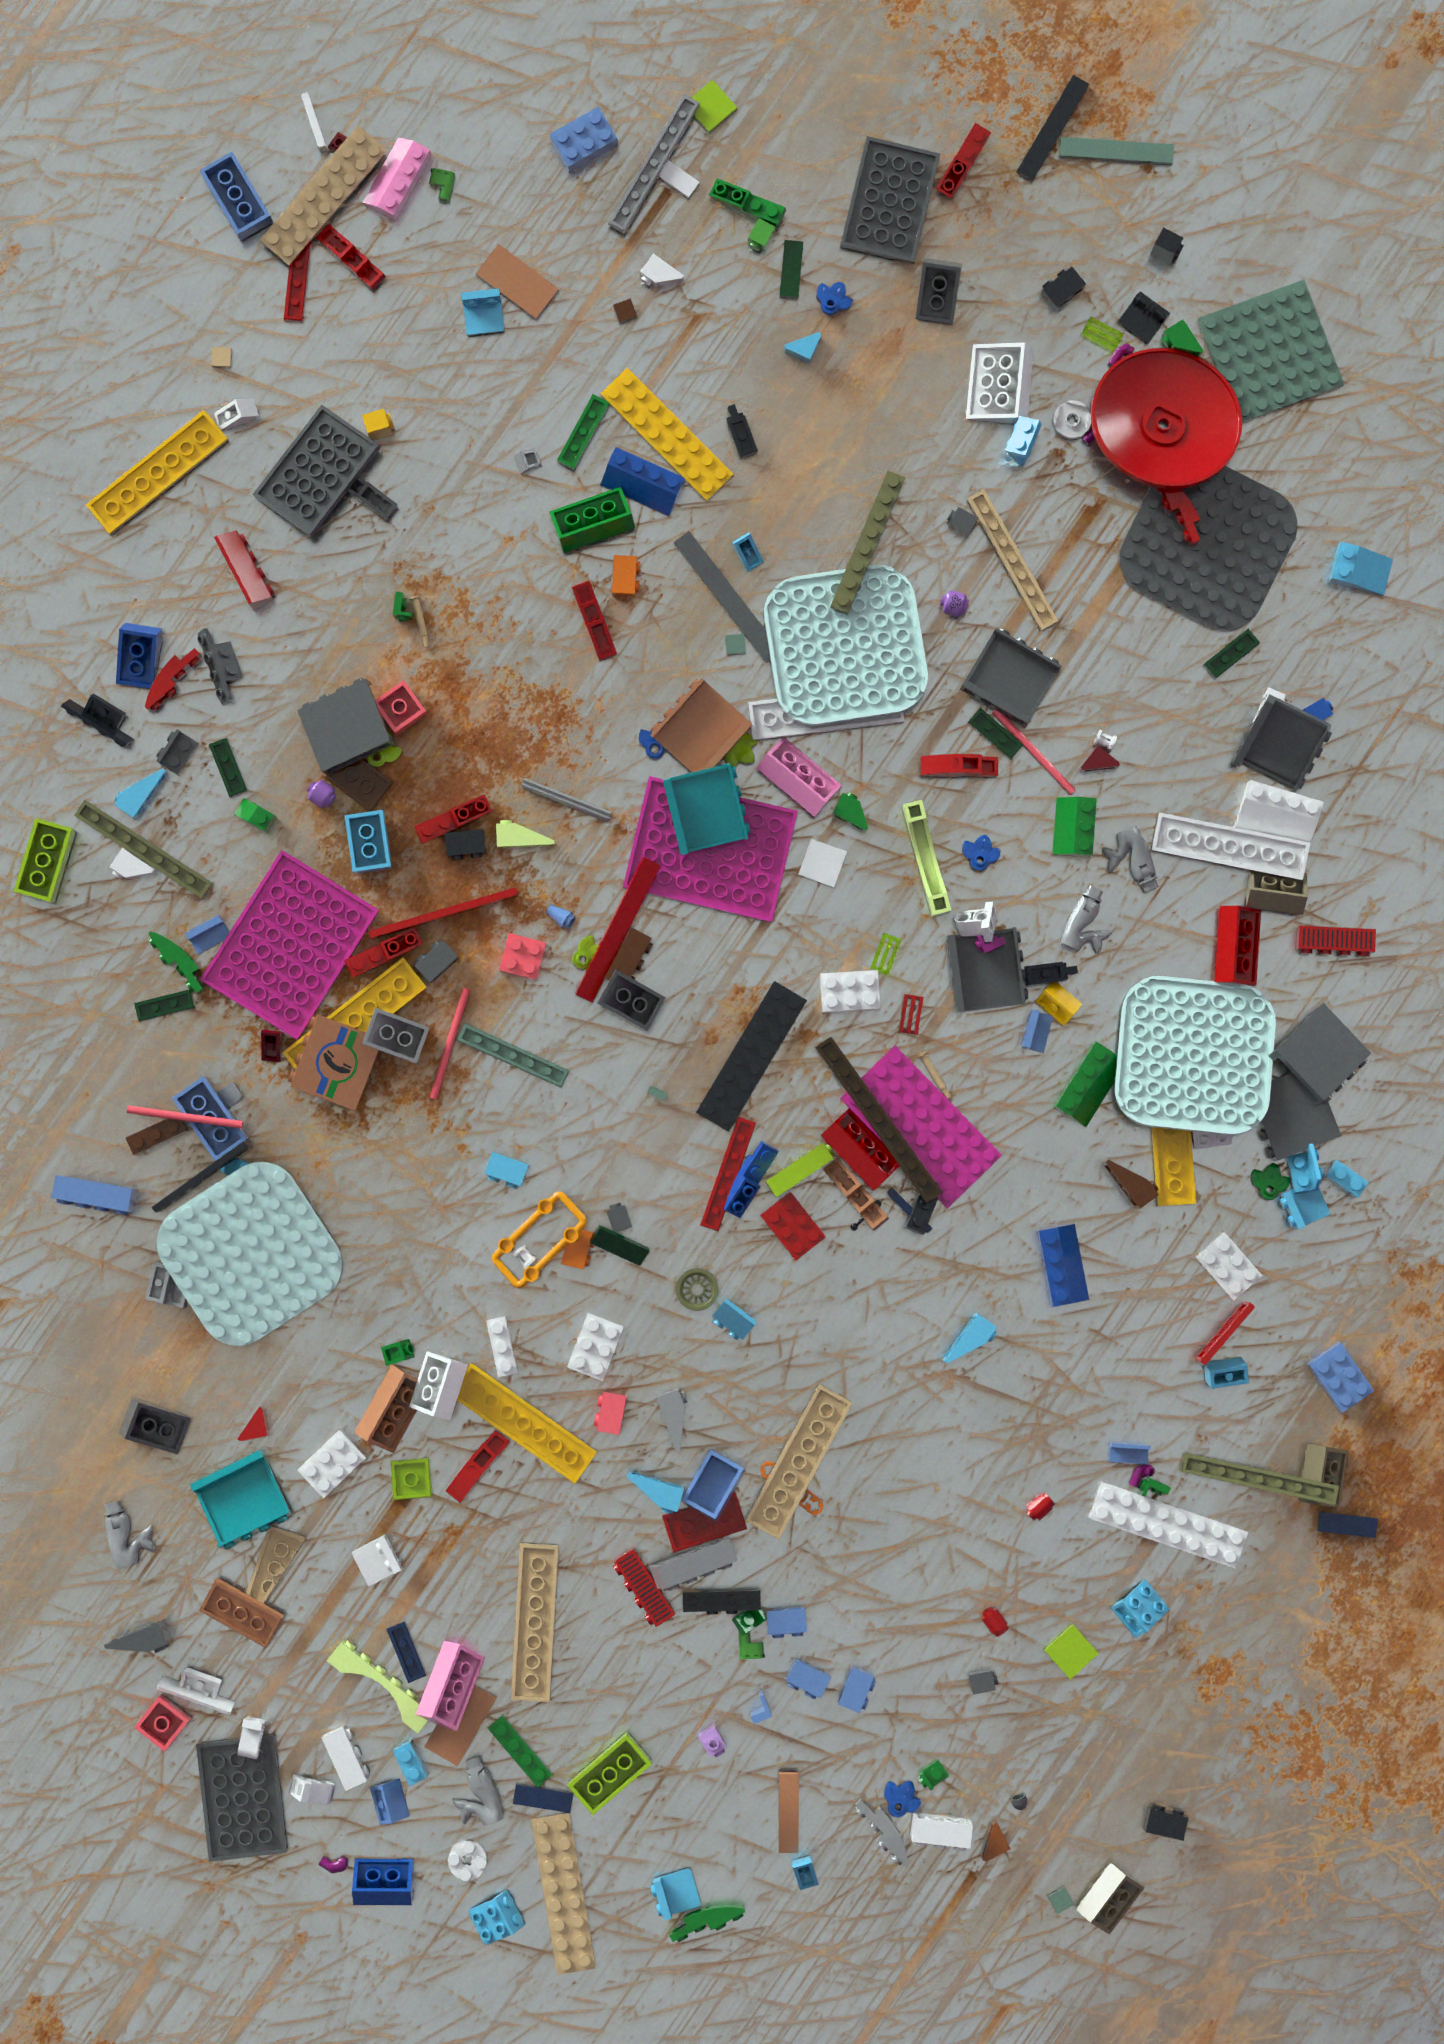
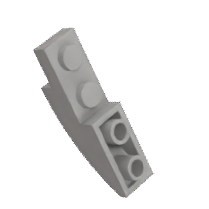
M860 1797L855 1803L857 1807L856 1812L862 1818L867 1817L875 1831H882L877 1836L880 1847L885 1851L889 1849L894 1854L892 1858L899 1865L903 1863L907 1867L909 1865L907 1852L900 1833L891 1818L881 1806L874 1811Z

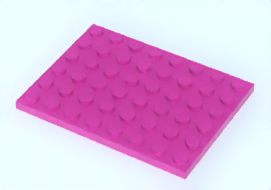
M649 776L623 888L627 889L642 857H645L661 865L647 894L772 923L798 811L738 797L740 805L744 804L746 811L743 819L744 823L749 824L751 834H747L748 839L733 841L681 855L663 780Z
M281 850L200 980L291 1037L299 1040L311 1021L312 1016H314L345 967L344 960L351 957L379 910Z

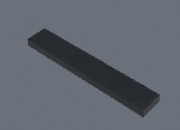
M1075 75L1071 77L1016 173L1033 182L1089 87V83Z
M243 1141L153 1205L152 1209L154 1212L163 1211L252 1147L250 1141Z

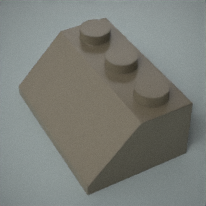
M1249 870L1246 907L1274 912L1304 914L1308 899L1307 873H1304L1303 880Z
M1307 1444L1302 1478L1338 1485L1339 1491L1336 1505L1299 1498L1298 1501L1340 1508L1349 1450Z
M1110 1863L1104 1869L1097 1882L1092 1885L1085 1898L1080 1901L1076 1910L1090 1923L1110 1935L1144 1887L1123 1870Z

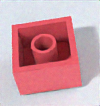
M404 680L376 699L381 715L396 736L428 715Z
M509 933L499 971L537 981L547 946L546 942Z
M604 1391L603 1395H599L597 1407L601 1408L600 1414L596 1413L594 1426H597L596 1431L620 1435L627 1395Z
M161 1694L134 1728L165 1752L192 1717Z

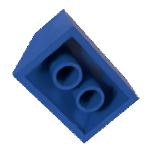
M355 1859L352 1884L353 1905H412L413 1859Z

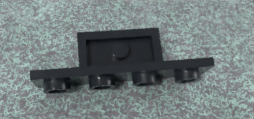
M94 693L90 695L85 708L71 699L61 705L68 714L80 718L84 724L93 726L100 734L109 736L120 746L126 747L134 740L118 729L126 713Z
M760 1590L683 1592V1612H706L708 1615L718 1614V1611H726V1614H737V1611L761 1610Z

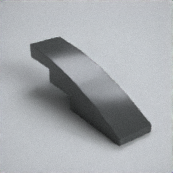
M358 476L347 491L355 499L386 520L398 505L360 476Z

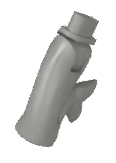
M1137 826L1118 833L1119 846L1117 850L1103 847L1105 856L1109 858V873L1120 864L1131 848V871L1134 878L1139 882V886L1142 885L1144 892L1159 887L1156 881L1158 877L1154 876L1156 871L1150 851Z
M1089 886L1087 892L1083 893L1066 924L1060 942L1063 946L1079 952L1087 942H1091L1097 954L1101 951L1102 940L1108 938L1112 934V930L1080 931L1096 918L1100 909L1099 903L1102 901L1100 898L1103 891Z
M120 1501L104 1504L106 1510L104 1516H107L105 1518L107 1539L117 1569L138 1564V1552L141 1547L153 1553L155 1552V1546L150 1540L153 1532L152 1525L143 1530L126 1547L130 1524L124 1508L121 1509Z
M480 1756L467 1760L468 1770H466L468 1785L473 1794L483 1802L484 1806L476 1802L453 1799L454 1805L461 1811L462 1823L465 1825L472 1814H475L484 1826L504 1819L499 1795L487 1769L484 1768L485 1764L482 1765Z

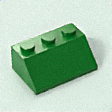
M1056 798L1052 855L1088 858L1093 855L1097 798Z

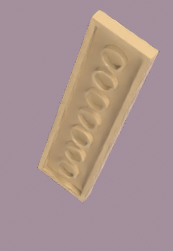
M358 125L262 236L260 242L290 266L387 153V150Z
M818 1384L745 1519L746 1522L778 1540L780 1539L852 1406V1402Z
M520 1543L511 1700L550 1702L559 1545Z
M565 1812L532 1818L531 1822L557 1975L595 1969L596 1963L570 1813Z

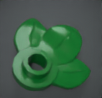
M1275 1163L1268 1165L1264 1172L1254 1169L1252 1172L1253 1185L1260 1189L1261 1196L1266 1200H1274L1280 1192L1286 1191L1289 1187L1290 1178L1281 1176L1280 1168ZM1268 1187L1273 1189L1272 1193L1267 1191Z

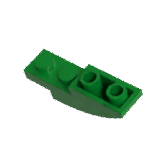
M718 178L709 193L711 198L755 220L760 218L778 227L786 212L784 206L753 195L749 190Z
M152 931L148 934L151 938L148 941L154 949L158 948L161 954L158 956L163 964L166 965L168 963L171 967L177 964L178 966L175 968L181 977L185 975L188 980L186 985L191 992L195 991L197 994L205 991L195 975L201 969L189 954L162 935Z
M717 1904L696 1909L683 1915L685 1923L671 1930L669 1936L672 1942L676 1940L681 1942L688 1938L687 1934L693 1931L698 1933L705 1929L706 1924H708L710 1930L716 1929L718 1931L726 1926V1922L732 1919L737 1921L744 1916L743 1913H745V1907L739 1904Z

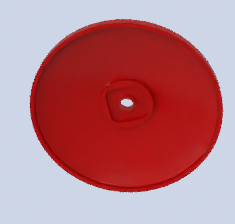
M1151 348L1123 357L1103 375L1091 404L1092 430L1106 458L1126 476L1156 488L1183 489L1210 480L1229 463L1237 449L1242 433L1241 408L1229 382L1215 367L1205 360L1176 349ZM1165 422L1168 428L1163 429L1158 423Z

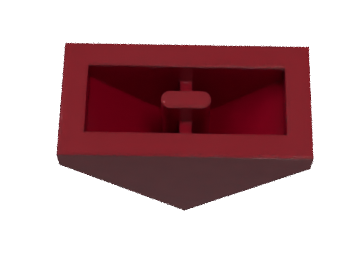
M1097 746L1079 770L1081 773L1117 769L1120 764L1119 761L1100 746Z
M261 1029V1061L281 1062L283 1032Z

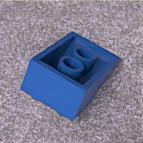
M124 623L121 626L118 639L116 684L151 688L157 674L163 628Z

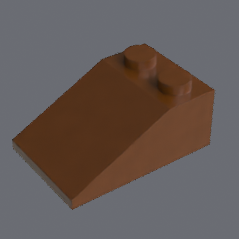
M1110 1160L1102 1162L1103 1166L1136 1209H1141L1159 1195L1157 1193L1159 1189L1152 1180L1148 1181V1179Z

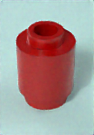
M1044 1493L1026 1506L1029 1509L1026 1513L1033 1521L1036 1518L1040 1521L1053 1509L1052 1507L1055 1503Z
M989 1607L982 1613L983 1617L981 1620L991 1634H995L996 1637H999L1009 1629L1007 1621L997 1608L992 1609V1607Z

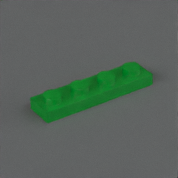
M592 394L562 449L557 462L572 470L575 469L610 405L608 401Z
M503 1715L487 1728L537 1788L553 1775Z

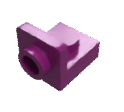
M981 935L976 936L977 941H975L978 951H982L983 954L1006 944L1003 936L998 938L997 935L993 937L992 942H988L986 945Z

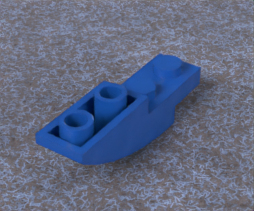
M761 1141L753 1155L749 1154L731 1187L725 1203V1211L738 1218L742 1217L761 1187L759 1182L779 1152L776 1148Z

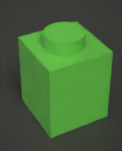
M758 218L748 237L750 247L756 251L762 250L765 252L775 233V226Z

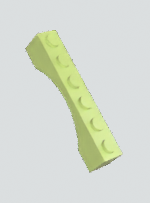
M918 800L903 804L902 809L931 917L950 913L952 910L937 863L923 802Z
M342 1641L327 1659V1662L341 1673L364 1675L380 1683L396 1701L401 1712L402 1721L416 1733H419L427 1723V1720L416 1715L420 1701L416 1699L417 1695L410 1689L406 1691L402 1688V1683L395 1677H392V1679L386 1675L387 1671L383 1667L373 1665L370 1662L372 1659L365 1653H358L355 1650L356 1646L350 1641Z

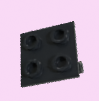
M1140 291L1117 322L1149 343L1170 315V312Z

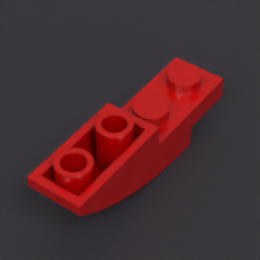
M977 123L973 125L936 190L953 199L981 154L984 145L991 135L990 131Z
M1156 488L1158 493L1161 492L1163 496L1162 504L1164 509H1168L1169 514L1177 511L1176 519L1179 525L1182 524L1184 528L1183 536L1185 541L1189 542L1191 546L1198 544L1200 538L1195 524L1199 523L1200 518L1189 498L1181 489Z
M195 648L181 660L174 655L161 669L146 699L145 708L149 712L158 710L166 698L170 699L177 693L176 689L178 688L174 681L182 679L186 675L185 671L199 664L202 655Z
M941 754L920 757L921 776H998V757L982 756V754Z
M484 794L456 806L448 812L414 826V829L421 844H425L445 836V833H451L467 826L493 811Z
M415 927L344 960L351 977L355 978L423 945Z
M494 1430L460 1470L446 1489V1492L461 1503L510 1444V1441Z

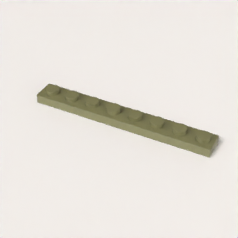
M887 471L830 606L831 609L846 615L849 614L903 486L905 477Z
M86 800L82 802L74 814L75 817L201 899L204 898L212 886V882Z
M1185 1453L1182 1472L1332 1505H1336L1339 1491L1338 1485Z

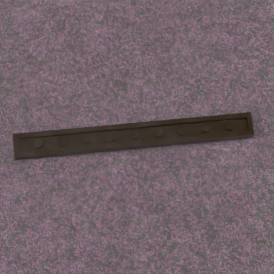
M829 1037L816 1046V1050L924 1201L928 1204L941 1195L943 1192L833 1038Z

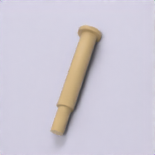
M420 595L410 597L409 600L412 601L424 647H429L428 633L419 602Z
M928 1051L923 1052L918 1058L922 1059L947 1099L950 1098L951 1094L929 1058Z

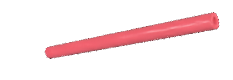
M997 710L992 712L1070 795L1076 791L1066 778L1005 715Z
M462 989L429 1098L437 1100L470 989Z
M129 1105L127 1107V1113L240 1129L243 1127V1121Z

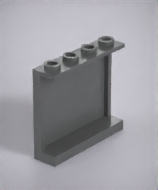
M995 628L960 690L1026 728L1062 666L1055 658H1048L1042 655L1043 652L1035 647L1032 649L1027 646L1024 640L1011 637L1010 633L1005 629L1000 628L999 630Z
M357 679L352 685L348 687L342 686L331 695H322L318 701L307 702L302 705V708L297 710L320 770L326 775L395 744L393 737L388 733L370 687L372 683L367 679Z
M1269 694L1236 753L1233 764L1240 767L1241 763H1244L1292 787V792L1295 793L1298 788L1302 789L1306 781L1304 778L1305 774L1311 773L1315 765L1312 763L1314 758L1320 757L1323 751L1321 747L1323 742L1327 743L1332 735V732H1330L1331 724Z
M1016 927L994 930L993 937L996 935L998 938L1003 936L1006 944L986 954L978 951L975 945V941H977L976 936L947 935L946 940L956 1013L1026 1003L1028 990L1023 985V981L1026 980L1025 969H1021L1023 952L1018 947V943L1021 942L1020 931H1016Z
M1323 1003L1268 1056L1273 1061L1279 1058L1318 1099L1314 1104L1317 1106L1322 1102L1326 1104L1333 1097L1331 1094L1334 1091L1338 1092L1345 1085L1343 1081L1345 1079L1350 1080L1356 1074L1355 1069L1357 1067L1362 1068L1368 1062L1366 1058L1371 1052Z
M1292 1072L1271 1080L1269 1107L1264 1118L1259 1123L1261 1126V1130H1259L1263 1141L1266 1140L1268 1148H1266L1270 1159L1273 1158L1274 1161L1307 1150L1309 1144L1317 1146L1342 1136L1329 1102L1326 1104L1322 1102L1315 1106L1314 1104L1318 1099Z

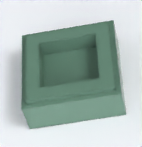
M744 634L725 635L727 655L746 654Z
M650 1086L647 1093L663 1101L668 1096L667 1093L653 1086Z
M1065 1887L1047 1896L1057 1914L1074 1905Z

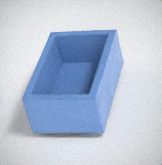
M599 106L549 134L553 147L569 173L618 146V139Z
M1340 1342L1335 1343L1306 1363L1338 1412H1345L1374 1392L1365 1376Z
M710 1450L682 1498L683 1504L717 1522L743 1477L745 1469Z

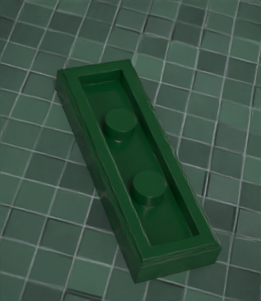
M785 240L779 297L798 299L804 241Z
M1248 628L1203 665L1216 679L1258 646L1260 642Z
M981 707L967 722L1010 760L1023 746L1020 741Z
M224 738L209 744L229 797L232 798L247 792V787L228 739Z
M190 989L134 1003L138 1022L195 1008Z
M600 1225L590 1239L591 1244L639 1266L650 1251L648 1247Z

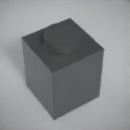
M958 507L956 511H951L947 519L950 521L948 527L968 538L978 517Z
M620 1203L609 1206L610 1210L606 1212L614 1232L632 1227L625 1205L621 1206Z
M991 1669L968 1673L973 1695L996 1690L995 1685L998 1684L996 1673H992Z

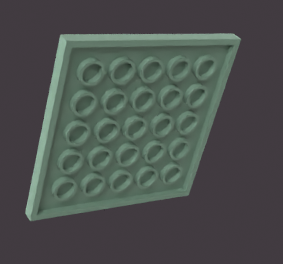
M1305 280L1295 282L1197 319L1215 368L1229 382L1238 398L1242 423L1345 385Z

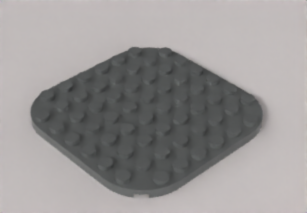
M1225 466L1223 470L1210 480L1193 487L1181 489L1193 504L1200 518L1199 523L1195 524L1200 541L1198 544L1191 546L1184 539V528L1182 524L1179 525L1176 519L1177 511L1169 514L1168 509L1165 510L1163 507L1161 492L1158 493L1156 487H1150L1120 548L1119 566L1126 582L1137 592L1211 629L1231 631L1248 624L1260 610L1295 540L1297 517L1290 502L1277 491Z

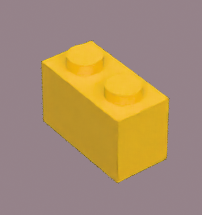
M384 408L362 415L369 438L378 440L392 435L391 429H394L390 413L386 414Z

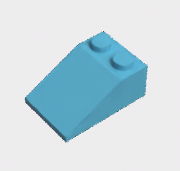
M1340 542L1336 548L1328 582L1384 596L1393 559L1357 545Z
M727 1298L712 1315L715 1318L713 1322L720 1328L724 1326L730 1330L728 1334L736 1340L739 1338L743 1340L757 1323L756 1320Z
M975 1313L942 1360L949 1363L986 1344L987 1341L992 1342L997 1335L995 1331L997 1327L981 1315Z
M628 1471L627 1477L658 1507H662L661 1511L673 1514V1511H678L684 1487Z

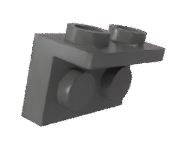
M176 729L175 732L172 731L168 736V743L165 748L162 747L156 755L158 759L156 761L176 775H179L199 743Z

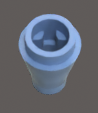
M553 904L546 911V914L562 929H569L576 918L573 912L556 907Z

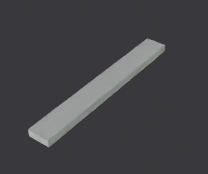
M683 94L610 218L608 225L625 234L699 108V102Z

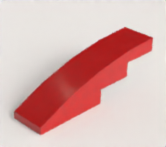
M330 224L316 236V239L372 290L386 277L382 271L373 265L365 255L357 250L349 240Z
M590 580L571 586L598 659L601 660L617 654Z

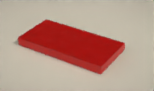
M1243 1302L1199 1353L1195 1361L1205 1366L1253 1311L1255 1306L1251 1302Z
M733 1492L717 1522L690 1507L680 1509L677 1512L674 1511L673 1514L662 1515L673 1553L747 1529L736 1492Z

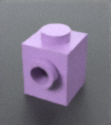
M715 1725L698 1734L699 1740L710 1757L714 1755L716 1758L725 1752L724 1749L727 1747V1744Z

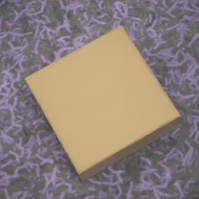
M212 347L211 366L231 368L232 349L228 347Z

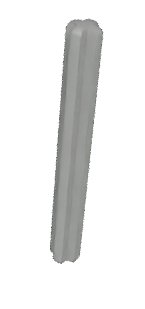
M524 778L521 787L525 790L601 820L609 821L611 817V812L527 778Z

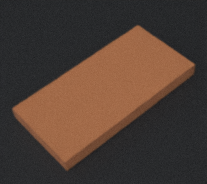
M500 244L496 246L476 272V276L492 288H499L500 294L535 320H537L559 291V288Z
M216 1578L199 1609L200 1612L264 1648L268 1647L284 1617L283 1614L219 1578Z
M474 1685L458 1730L454 1731L437 1724L424 1747L458 1766L497 1697Z

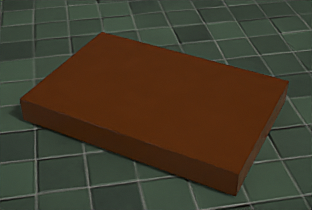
M364 759L325 776L329 782L368 812L375 808L393 785L390 779Z

